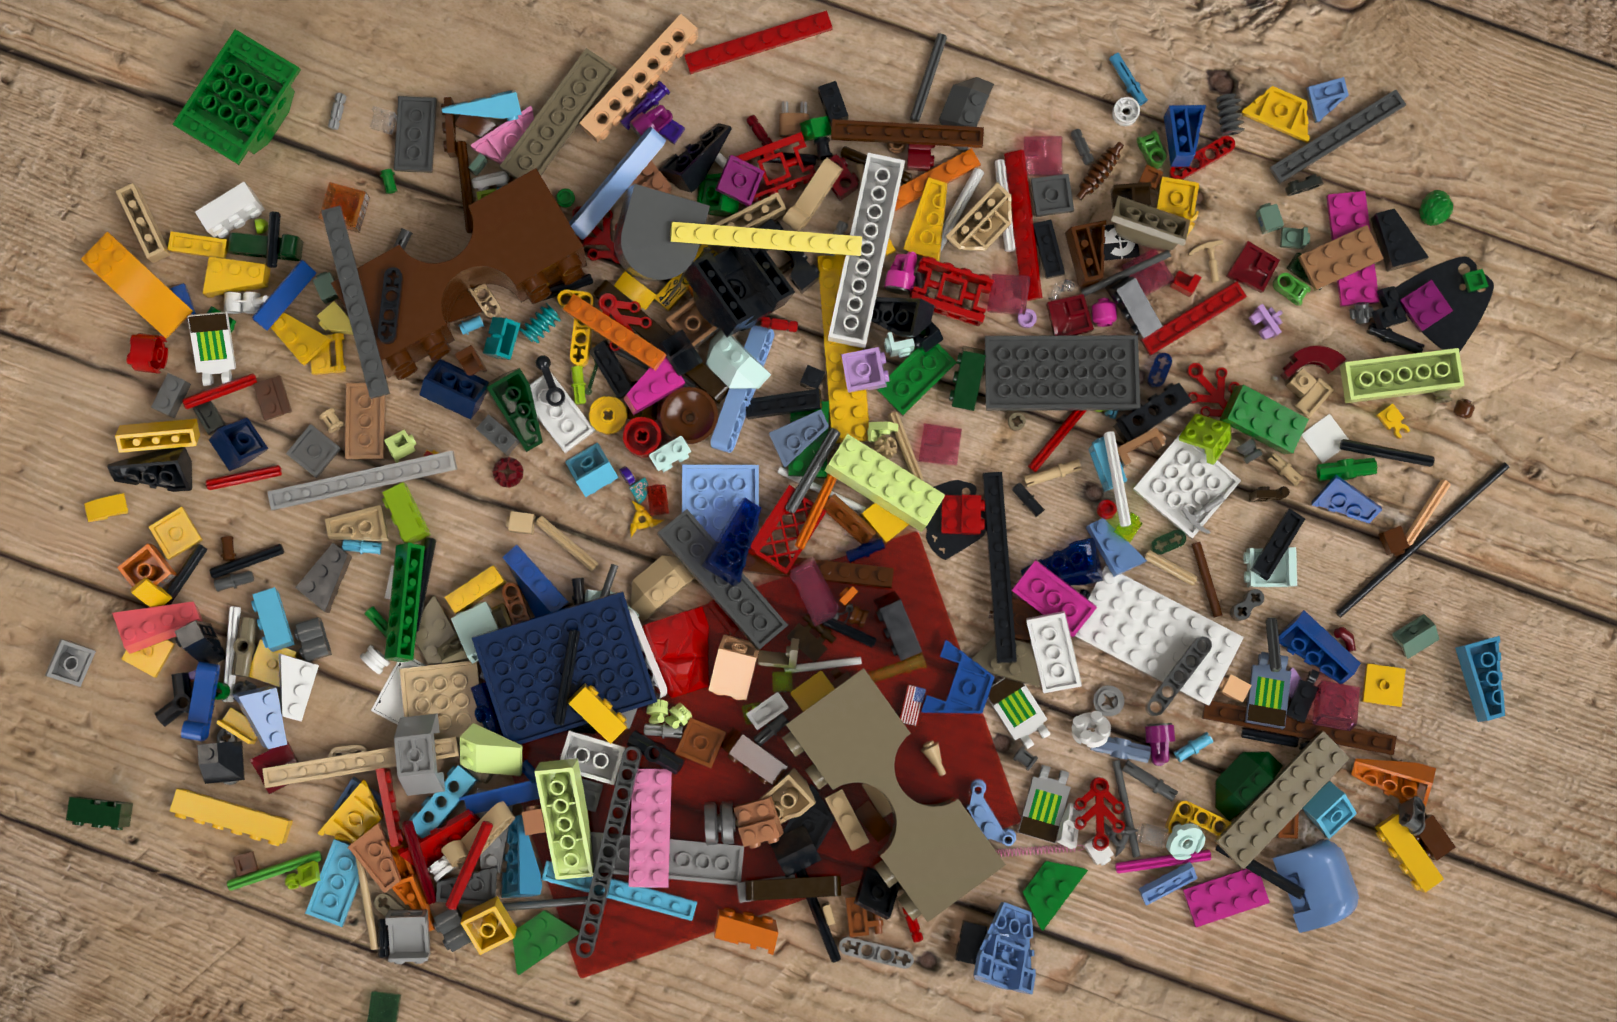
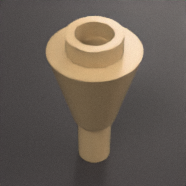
M933 740L924 743L921 751L932 765L935 766L938 775H945L946 771L941 763L939 743Z

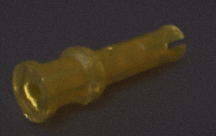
M920 652L897 663L867 673L875 683L900 673H911L912 670L921 667L927 668L923 654Z

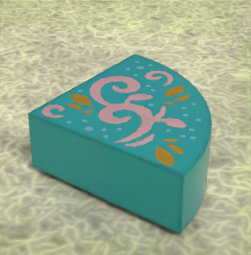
M646 478L629 487L639 504L646 499L648 494Z

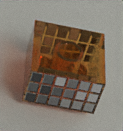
M329 182L321 210L341 206L347 230L360 233L370 196L365 191ZM320 211L319 219L324 223L322 213Z

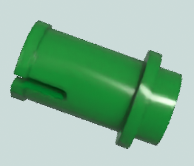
M392 169L382 170L380 178L383 179L386 194L398 191L394 180L395 172H392Z

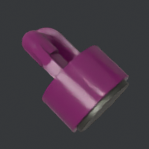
M658 105L646 114L643 112L639 113L630 121L629 126L640 138L650 127H653L657 132L671 122L673 114L670 110H666L663 105Z
M1172 723L1147 724L1145 726L1146 743H1150L1152 763L1155 766H1162L1169 762L1170 759L1169 742L1175 741L1174 725Z

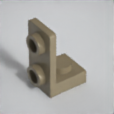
M791 639V646H787L786 653L760 650L758 665L796 669L799 639Z

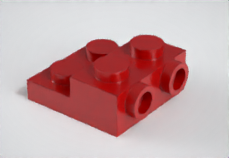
M945 495L942 500L941 534L980 535L981 530H984L985 519H981V511H985V500H981V495Z

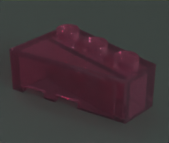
M813 556L792 566L791 573H789L790 578L797 585L799 595L804 601L814 627L836 617L839 606Z

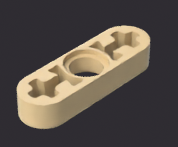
M487 284L477 286L474 291L472 288L469 289L488 318L492 319V317H499L501 315L502 308ZM485 289L488 295L485 299L481 300L477 294L480 290ZM489 301L493 307L497 306V308L495 309L496 313L488 314L490 308L487 304H485L484 306L482 304Z

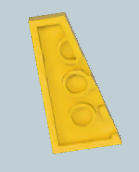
M928 177L903 248L905 251L915 252L917 255L924 257H933L936 261H940L947 183Z

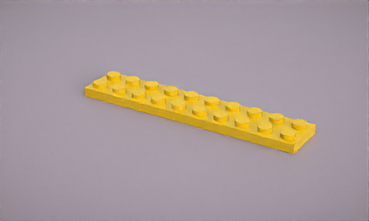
M839 254L834 256H817L818 270L820 272L819 286L831 428L840 432V436L835 444L842 443L847 434L860 442L868 441L867 430L869 428L866 389L848 392L841 354L861 351L863 348L828 341L846 255Z

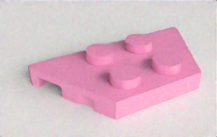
M529 106L521 112L522 115H518L519 119L506 121L471 144V148L501 164L534 120L532 107Z

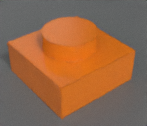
M853 586L850 589L846 587L839 595L841 597L839 602L845 607L858 591Z

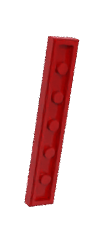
M1236 281L1140 341L1151 356L1239 303L1247 296Z

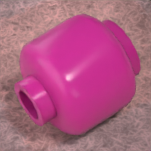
M1100 298L1097 303L1092 305V321L1097 326H1112V323L1117 320L1116 304L1110 302L1109 298Z

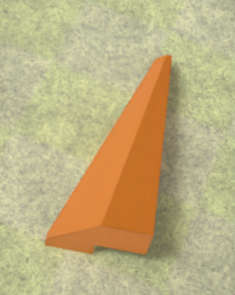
M405 834L404 841H402L400 846L391 847L390 839H387L401 877L400 882L394 885L392 889L405 905L408 904L412 910L428 909L429 931L434 930V919L430 907L426 903L415 866L402 858L397 851L402 847H408Z

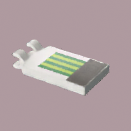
M228 311L189 315L188 322L196 373L202 372L203 386H209L214 383L212 374L222 373V384L233 381L231 369L236 368Z
M1004 678L991 686L988 700L1014 741L1020 738L1026 749L1034 745L1029 735L1038 730L1042 738L1050 735V732L1043 724L1048 719L1024 683Z

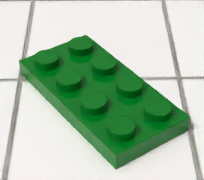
M939 344L927 353L921 348L916 349L889 375L890 381L886 382L887 387L876 390L904 416L956 365V361Z
M822 401L821 410L828 423L829 401ZM818 410L791 413L790 423ZM828 428L790 462L788 476L803 477L826 438ZM827 458L815 478L827 477V472L824 471L827 467Z

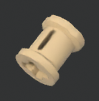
M334 408L324 411L319 416L328 426L329 433L339 430L344 425L343 421H340L334 413Z

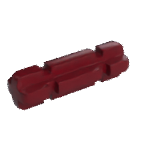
M755 115L749 116L746 121L752 127V131L758 140L761 141L762 146L773 143L761 123H758L757 117Z

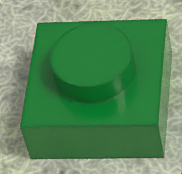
M1483 269L1463 274L1468 293L1488 287Z

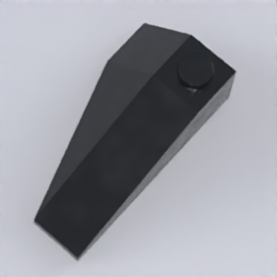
M718 123L701 135L699 142L687 145L685 152L679 156L677 154L673 155L659 171L680 190L692 193L704 181L732 130L731 126Z
M876 297L871 321L899 336L915 337L931 324L935 305L918 298Z
M186 447L161 449L114 462L107 466L114 482L138 485L139 483L150 485V488L164 487L167 488V491L171 492L191 491L193 488L192 460Z

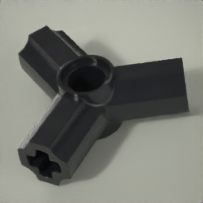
M188 672L171 674L174 699L155 713L156 718L164 727L184 712L189 713L192 690ZM182 697L188 700L185 708L180 705Z

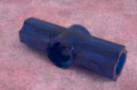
M486 682L470 687L477 706L475 709L477 721L482 723L485 729L503 736Z

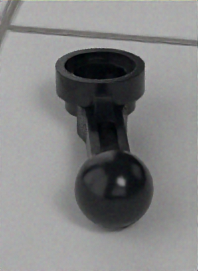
M541 355L536 359L535 363L536 367L542 370L549 388L546 393V400L553 407L561 406L565 402V393L561 388L556 387L549 368L551 365L549 357ZM558 392L561 394L559 402L551 401L553 393Z

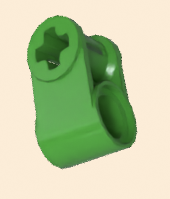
M1154 130L1147 136L1137 137L1138 147L1143 153L1147 165L1156 169L1161 168L1166 159V152L1157 132ZM1152 156H1159L1161 161H1154Z
M1282 273L1273 280L1274 290L1298 306L1302 305L1305 295L1311 291L1307 284L1299 281L1289 273ZM1280 279H1284L1287 282L1286 287L1280 284Z

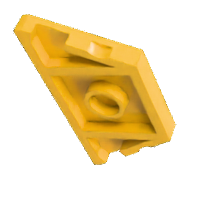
M1271 86L1241 112L1245 117L1305 143L1310 139L1308 135L1307 100L1277 87Z
M364 779L318 831L319 835L327 834L335 836L336 840H345L353 843L382 819L383 814Z

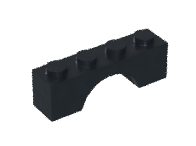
M772 219L759 228L784 230L778 221L774 222ZM782 250L791 257L794 264L790 274V281L803 294L819 281L818 274L820 272L814 264L810 265L806 261L808 257L804 252Z

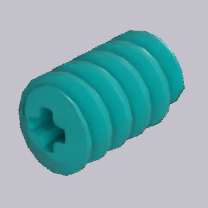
M547 303L548 308L540 307L542 314L535 312L537 319L530 317L531 325L525 322L526 330L519 329L531 342L539 343L538 336L544 338L543 331L549 333L550 329L548 326L555 327L554 320L561 321L559 315Z

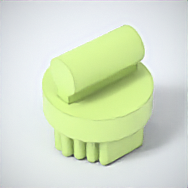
M658 699L656 703L648 705L646 713L651 715L649 718L650 724L664 722V716L668 715L669 710L667 701Z
M679 702L669 710L671 716H667L665 722L674 729L678 728L679 724L684 727L690 717L692 718V715Z

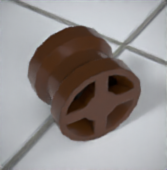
M855 605L848 623H855L863 629L869 610H861L859 606Z

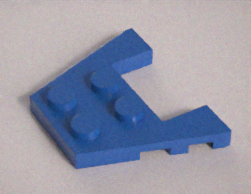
M945 640L940 657L956 662L959 665L946 702L926 695L921 712L982 714L995 676L952 645V643Z

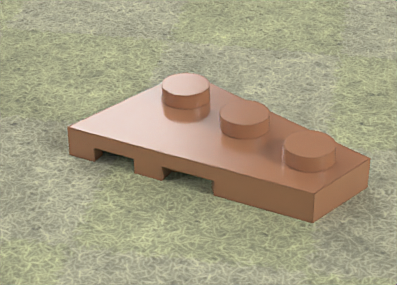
M379 822L349 845L348 848L385 893L400 882L401 877Z

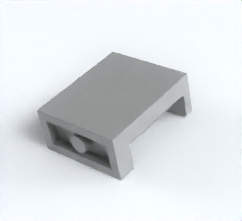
M428 909L389 910L385 917L389 932L390 955L388 962H394L395 964H403L405 962L421 964L428 961L431 954Z

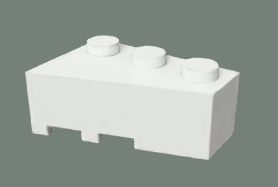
M279 654L280 708L283 717L302 722L319 667L318 664Z

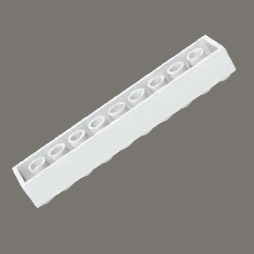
M872 153L867 154L850 236H862L861 256L846 255L828 341L864 349L866 347L905 160Z

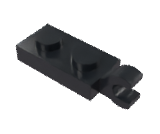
M1312 669L1309 671L1305 681L1299 680L1287 709V717L1302 724L1305 722L1319 687L1314 686V683L1320 672Z

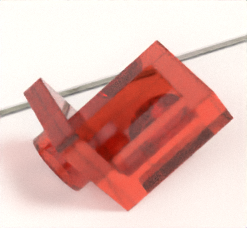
M655 484L647 486L650 516L669 514L666 485Z

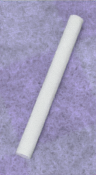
M860 656L798 664L796 669L784 668L785 674L859 665L862 662Z

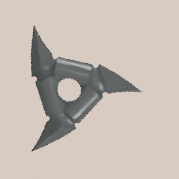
M1104 823L1106 834L1109 835L1113 844L1117 846L1115 856L1117 857L1124 850L1130 836L1129 834L1139 830L1125 826L1124 830L1119 833L1122 835L1120 840L1116 836L1117 833Z

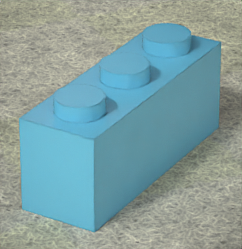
M273 587L252 594L254 600L251 601L254 612H258L259 615L257 624L259 629L264 631L265 636L262 637L265 648H269L274 652L295 645L279 591Z

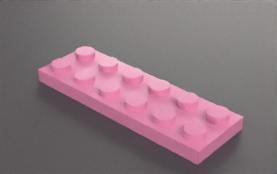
M638 769L631 804L629 887L669 888L672 772L667 769Z

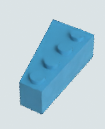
M1500 636L1455 647L1477 722L1489 721L1505 716L1504 691L1501 685L1503 675L1500 671Z

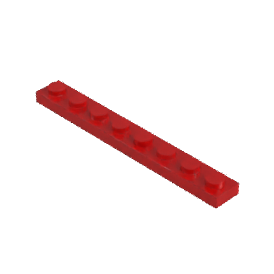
M826 10L686 54L684 57L691 75L831 31L833 27Z
M1017 150L1005 153L1004 157L1009 194H1011V214L1022 301L1027 302L1043 297L1024 150Z

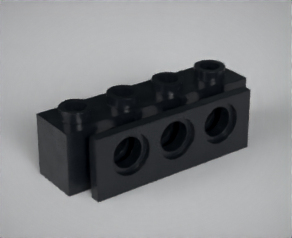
M1173 383L1163 388L1164 392L1160 395L1156 393L1147 399L1149 402L1142 406L1140 403V408L1132 410L1133 412L1128 416L1123 414L1116 419L1117 423L1113 427L1124 443L1143 435L1192 402L1180 383L1175 385ZM1164 398H1169L1172 405H1167ZM1148 408H1153L1156 412V415H1151L1148 411ZM1132 419H1138L1140 426L1134 425Z

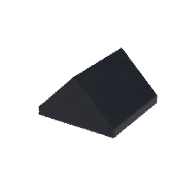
M805 825L779 837V841L770 844L786 877L821 861Z

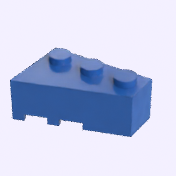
M1172 105L1168 107L1164 115V123L1171 167L1190 166L1196 153L1206 105Z

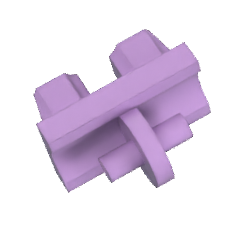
M1261 304L1248 318L1253 325L1262 321L1265 328L1259 331V335L1263 340L1271 337L1275 338L1282 332L1278 325L1283 323L1279 318L1283 314L1281 310L1276 313L1272 307L1267 310Z

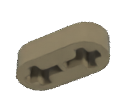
M388 893L379 894L374 900L376 909L385 917L389 910H406ZM387 898V904L390 906V908H388L385 905L381 907V901L379 899Z

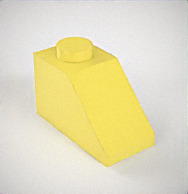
M335 301L317 315L321 320L318 324L325 331L329 330L333 334L353 335L349 317Z

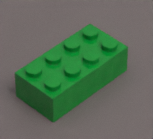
M1244 384L1235 386L1220 417V421L1229 423L1231 427L1284 455L1294 453L1309 421L1308 418Z

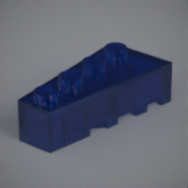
M746 497L739 501L702 564L704 568L733 586L741 582L743 568L745 567L747 554L752 543V536L760 515V506Z

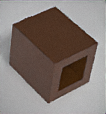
M1401 526L1378 534L1386 555L1393 553L1395 557L1405 553L1404 549L1409 548Z

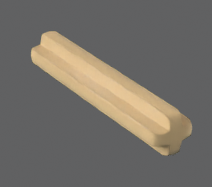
M1151 550L1147 551L1144 556L1148 562L1191 586L1197 581L1198 577Z

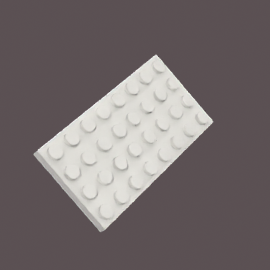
M1105 566L1088 599L1097 606V609L1076 633L1075 637L1161 682L1164 681L1195 639L1202 636L1209 638L1212 642L1210 652L1180 690V692L1209 706L1244 637L1123 574L1113 577L1109 568ZM1198 641L1197 643L1199 650H1206L1207 645L1204 641ZM1187 656L1186 664L1194 666L1195 659L1192 656ZM1176 671L1174 679L1181 682L1183 674L1180 671Z

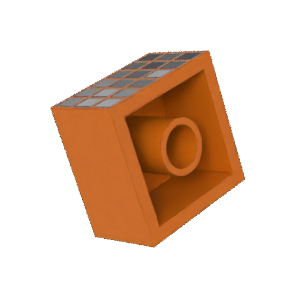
M149 543L117 567L132 587L144 577H147L153 584L159 585L162 588L177 576L156 546Z

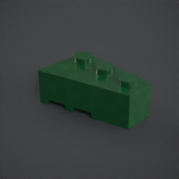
M963 346L962 353H958L956 364H959L958 371L954 372L953 376L955 389L950 391L949 401H952V407L971 411L975 410L986 358L984 349Z
M77 796L69 797L66 820L72 821V825L84 826V823L92 824L91 827L95 828L109 826L113 830H123V827H130L133 803Z

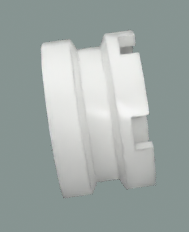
M1131 97L1119 99L1113 107V120L1120 126L1132 125L1140 114V106ZM1127 109H1128V110H1129L1128 114H1127V115L1124 114V113H1123V110H1127Z
M370 645L367 648L368 651L362 653L360 658L373 671L381 674L383 668L387 667L390 661L385 660V656L378 650H374V647Z
M443 856L427 869L429 873H433V878L437 882L456 867H452L446 857Z

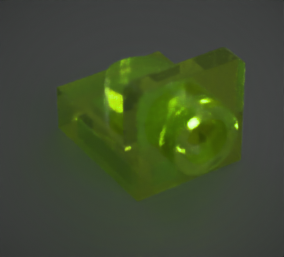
M1130 512L1131 525L1121 527L1119 522L1113 533L1129 543L1143 524L1139 521L1140 517Z

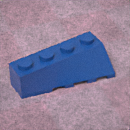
M518 545L502 557L508 564L535 617L564 609L570 604Z
M1305 610L1297 615L1279 634V644L1287 648L1289 653L1293 655L1295 653L1305 659V663L1315 665L1320 669V672L1341 685L1355 674L1361 664Z

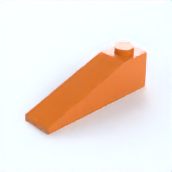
M1356 758L1351 775L1370 786H1377L1384 790L1383 793L1387 796L1391 794L1398 798L1401 804L1417 796L1426 807L1436 768L1415 762Z

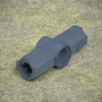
M1108 737L1104 745L1090 748V750L1099 753L1110 754L1112 757L1125 760L1131 759L1148 763L1151 754V747L1132 743L1130 740L1118 737Z

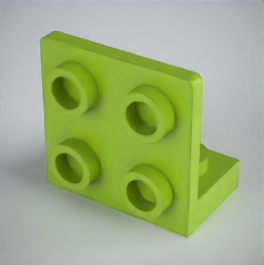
M1195 414L1180 434L1179 441L1205 449L1207 463L1214 465L1231 441V426L1229 423Z

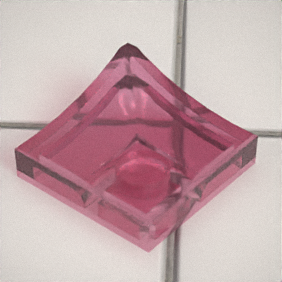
M1062 136L1024 137L1027 175L1054 176L1063 174Z
M924 423L918 462L957 466L962 429Z

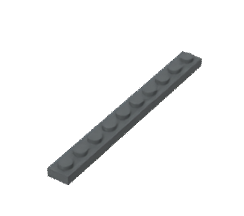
M337 206L321 210L369 397L373 399L388 395L390 391L342 208Z

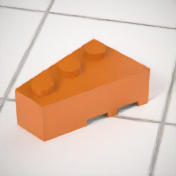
M724 908V910L718 909L714 927V938L737 945L739 942L751 944V949L756 950L758 946L768 949V954L774 955L779 933L776 920L766 915L757 917L750 912H743L741 914L729 908Z

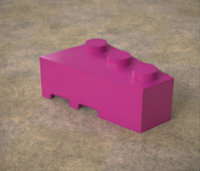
M665 357L656 371L652 368L646 371L626 394L624 400L632 414L635 415L670 395L675 390L682 388L685 381L682 376L676 373L667 357Z

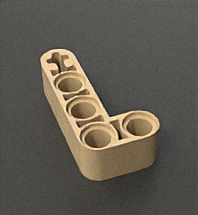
M826 158L796 204L787 211L782 221L798 232L804 229L841 174L843 168L829 158Z
M504 801L499 802L461 840L448 843L441 851L452 867L463 866L483 821L492 823L493 828L482 853L515 820V816Z

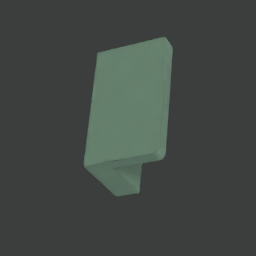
M1425 614L1392 634L1393 639L1403 648L1407 659L1439 640L1436 625Z

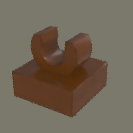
M838 667L831 671L836 679L832 682L835 689L851 678L848 671L842 674Z

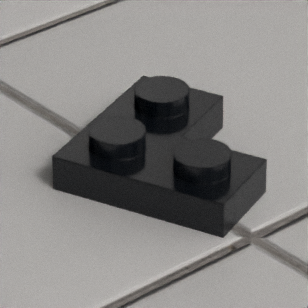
M1391 286L1377 291L1383 307L1371 312L1377 329L1380 330L1407 322L1405 311L1395 287Z

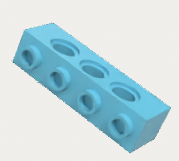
M462 765L453 766L446 774L449 777L444 782L445 792H437L432 797L428 796L421 804L423 806L419 813L416 811L409 820L413 821L416 834L422 839L430 835L431 830L436 827L438 829L462 801H459V798L466 796L478 781ZM452 781H456L459 784V789L456 792L450 789ZM440 796L446 798L447 802L444 807H440L437 803ZM428 811L434 815L432 822H427L425 819V814Z

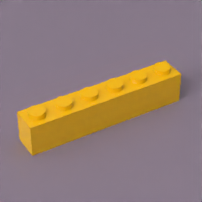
M183 788L176 789L170 812H174L175 817L182 819L191 817L194 818L193 822L205 824V822L212 823L213 828L223 830L224 827L229 828L233 834L242 835V833L250 835L249 838L261 841V838L267 839L268 844L275 846L287 842L293 822L290 819Z

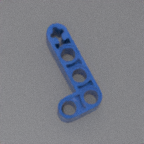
M198 663L188 720L183 723L181 738L196 741L207 740L220 673L219 664Z

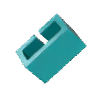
M492 317L488 334H491V337L486 339L483 354L496 359L511 360L521 323L508 318Z

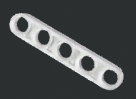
M629 609L641 650L646 656L644 660L647 669L649 668L653 673V677L650 676L656 698L657 700L661 699L667 694L666 684L639 618L634 610ZM655 686L659 688L660 694L656 692Z

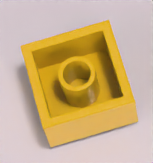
M498 896L464 912L461 919V925L480 955L515 938L517 927Z

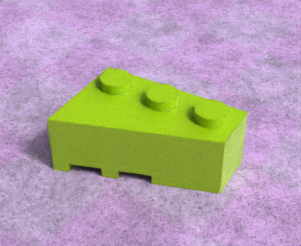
M402 482L382 492L384 498H382L383 503L387 509H390L392 513L390 515L395 526L397 525L400 531L399 535L404 543L414 544L431 535L406 483Z

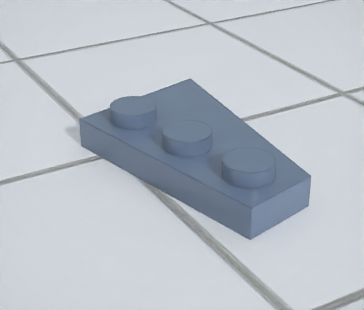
M821 409L769 432V436L784 468L829 427Z

